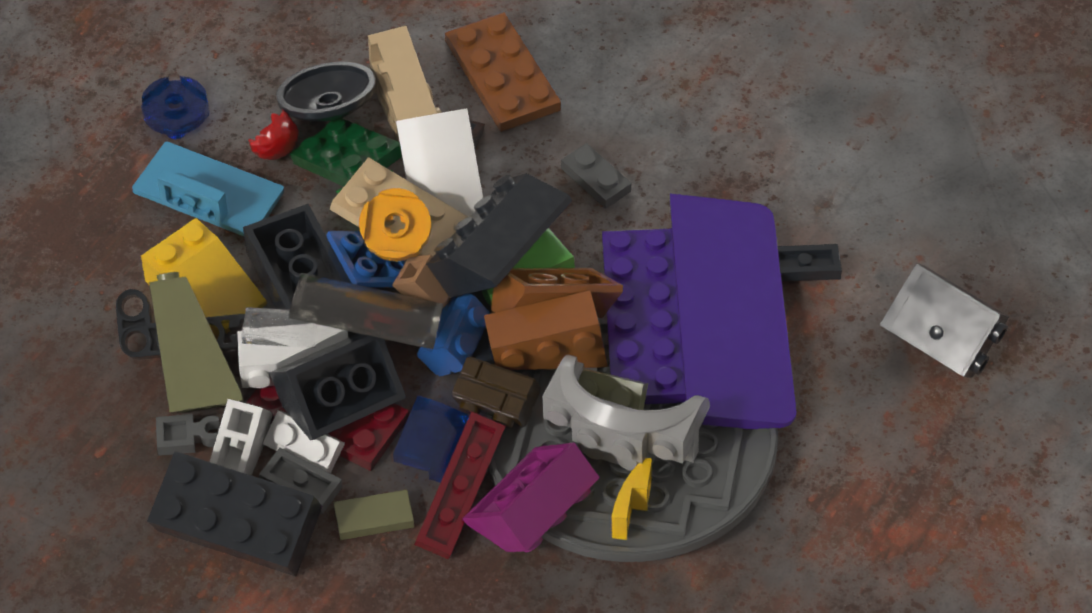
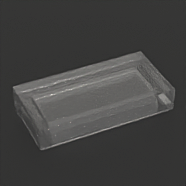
M246 307L241 336L242 344L315 348L319 325V311Z

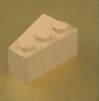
M407 26L368 35L370 69L375 74L377 82L375 91L398 142L396 121L441 113L440 108H435L431 88L426 83Z

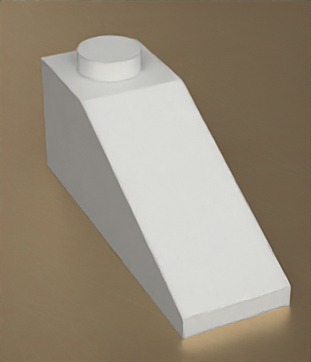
M347 322L237 331L242 388L273 386L274 384L269 372L347 339Z
M228 399L210 462L252 475L263 450L264 444L262 443L268 433L273 413L261 407Z

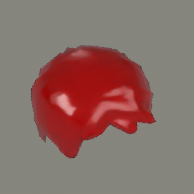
M282 109L283 111L280 116L275 113L271 114L272 123L262 129L260 135L255 136L256 140L248 139L251 151L260 159L277 160L292 152L296 146L299 130L293 119L284 109Z

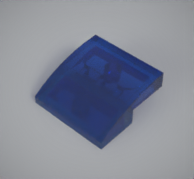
M417 396L394 450V462L429 471V480L441 483L469 415L443 403Z

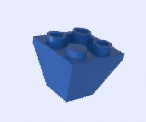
M328 231L326 237L353 287H393L395 279L405 264L404 260L388 261L370 252L360 231Z

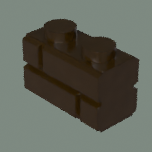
M468 356L460 372L461 375L458 377L452 391V397L459 404L458 409L468 415L472 411L479 415L481 412L493 416V421L504 425L508 429H512L514 424L525 427L531 415L532 407L535 405L541 387L534 378Z

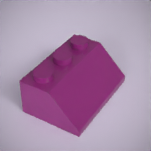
M575 443L535 447L462 519L468 526L506 552L524 551L527 553L541 544L543 541L541 536L549 528H553L565 520L567 517L566 511L573 504L584 500L591 493L590 487L600 477Z

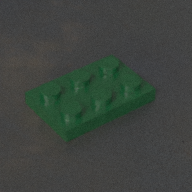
M343 118L329 122L323 130L313 137L305 139L299 147L289 153L293 164L343 187L368 157L386 168L402 157L400 142Z

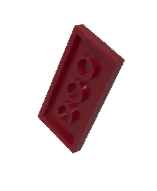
M274 385L257 388L246 402L247 404L272 412L271 422H273L277 411L286 412L282 407ZM394 403L328 434L345 443L339 456L372 471L409 420V410Z

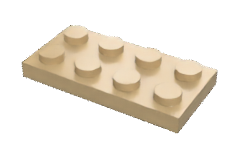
M369 157L332 200L330 206L331 211L359 227V218L364 205L378 196L379 192L390 188H401L413 192L427 207L432 222L430 238L418 256L429 254L434 256L436 254L434 249L437 245L451 238L456 232L454 227L468 217ZM394 216L393 221L386 222L385 227L390 228L391 233H398L399 229H404L406 224L401 223L399 216Z

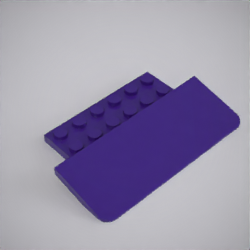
M670 193L671 229L602 231L604 275L623 285L622 294L607 312L610 375L648 383L645 404L683 403L695 395L708 398L710 408L703 420V425L767 429L783 428L792 424L796 418V402L775 221L771 210L758 203Z

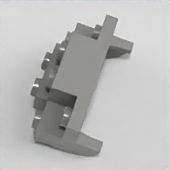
M569 354L562 359L542 396L543 417L555 425L571 427L572 441L579 444V450L592 459H602L618 464L630 471L638 463H643L645 458H652L653 464L656 456L663 460H673L682 464L684 460L694 462L699 452V429L710 408L708 398L695 395L680 405L661 410L632 409L591 395L578 383V379L584 369V364L578 362L577 357Z

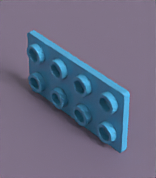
M164 142L132 186L134 194L241 236H244V226L266 219L284 194V187L280 184L170 142Z

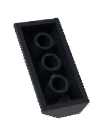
M527 173L515 177L506 175L493 185L495 190L489 196L482 198L474 205V213L454 227L456 232L451 238L437 245L434 249L436 254L426 265L450 298L496 287L572 202L571 197Z

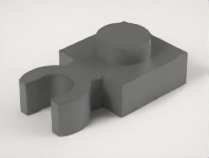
M193 414L156 417L158 456L172 455L174 451L194 453L195 443L214 447L218 433H208V431L220 428L219 417L207 416L200 422H194Z

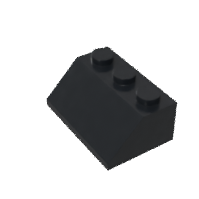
M381 330L358 333L269 372L282 407L309 440H315L406 398Z

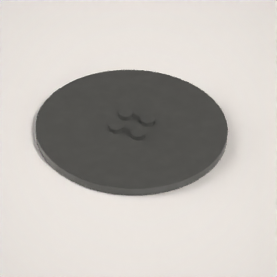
M607 319L598 322L608 367L584 369L610 374ZM557 369L535 370L533 378L541 388L536 403L532 407L528 422L525 427L514 424L512 429H504L488 466V472L494 487L535 447L575 443L579 448V444L572 441L571 427L555 425L543 417L542 396ZM682 403L644 404L643 410L667 409ZM486 414V418L492 420L493 416ZM702 424L699 429V452L693 463L684 460L682 464L673 460H663L656 456L652 464V483L647 511L632 509L627 540L612 538L611 516L618 493L631 471L615 463L602 459H592L582 453L600 478L590 487L591 493L584 500L573 504L566 511L567 517L559 525L549 528L541 537L560 548L582 556L618 562L661 560L699 549L732 530L759 502L770 482L776 463L778 429H744Z

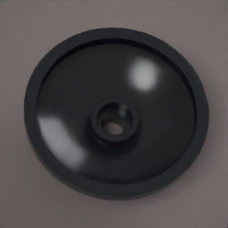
M329 62L308 67L287 78L279 86L276 98L279 108L281 110L284 109L291 117L304 121L329 122L344 118L364 106L374 94L377 82L373 71L362 64Z

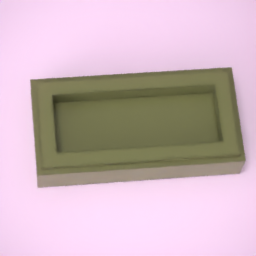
M407 490L334 502L340 540L414 528V519Z

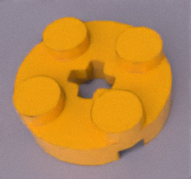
M390 188L379 192L378 196L364 205L359 218V229L370 252L388 261H403L416 257L422 252L423 247L430 238L432 222L427 207L417 195L409 190ZM394 216H399L401 223L406 224L405 228L399 229L398 233H391V229L385 227L386 222H392Z

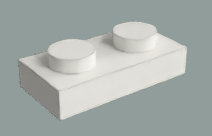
M277 411L262 444L276 451L282 448L331 474L345 443L329 434L315 440H309L288 413Z

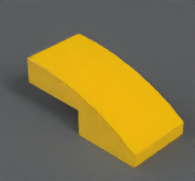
M645 458L643 463H638L618 493L611 516L612 538L627 540L632 509L647 511L652 483V458Z

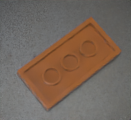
M505 12L445 32V42L500 132L561 111L560 99Z

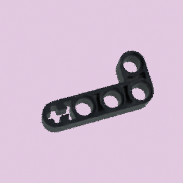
M129 289L123 291L116 300L118 336L122 351L127 356L138 360L161 358L156 323H153L150 301L139 290ZM133 297L141 299L143 302L142 311L136 316H128L124 311L126 301ZM250 314L206 317L209 325L215 326L219 330L217 342L222 351L238 349V334L229 335L232 342L225 343L226 332L223 327L224 323H229L230 331L241 329V323L247 322L250 328L261 330L258 320ZM135 333H142L147 339L145 348L139 352L130 351L127 345L129 337Z

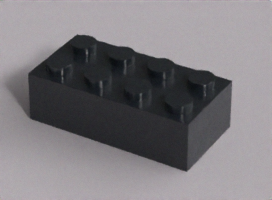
M309 204L243 227L246 253L285 327L347 322L348 337L366 331L364 304Z
M174 451L147 522L159 532L296 577L323 506L313 495Z

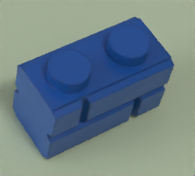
M470 293L460 295L457 298L452 297L443 309L438 310L425 336V342L421 344L417 357L435 375L444 376L451 374V372H461L466 358L473 356L485 331L484 315L491 314V312Z

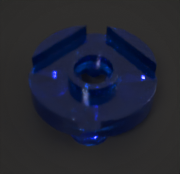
M180 76V80L169 81V77L160 78L151 83L142 95L141 109L145 123L152 130L166 134L170 139L183 138L186 133L198 128L210 113L205 88L198 81L189 77ZM170 103L174 105L182 103L178 108H169Z

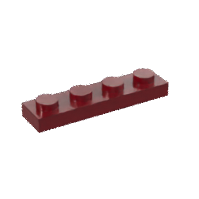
M471 411L414 543L415 546L449 560L465 523L462 518L471 509L505 429L504 425Z

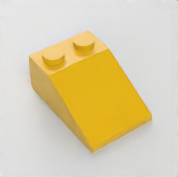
M197 218L141 255L145 281L148 284L149 282L158 281L157 275L179 272V277H186L205 317L234 314L253 315L267 305V300L220 239ZM224 323L223 327L227 334L230 331L229 323ZM210 325L217 340L219 330L217 327Z

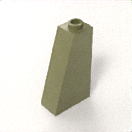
M179 272L157 275L158 281L149 282L169 412L171 414L226 406L228 399L244 403L243 394L186 277H179Z

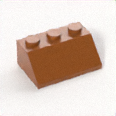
M512 268L496 287H493L491 310L496 313L590 290L597 318H603L622 294L623 285L593 268Z

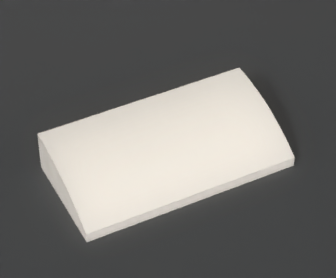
M467 108L396 121L406 180L470 217L475 211L474 205L483 198Z

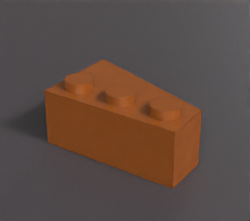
M590 290L484 315L496 366L508 370L557 369L562 359L569 354L577 357L578 362L584 364V368L608 367L600 326Z

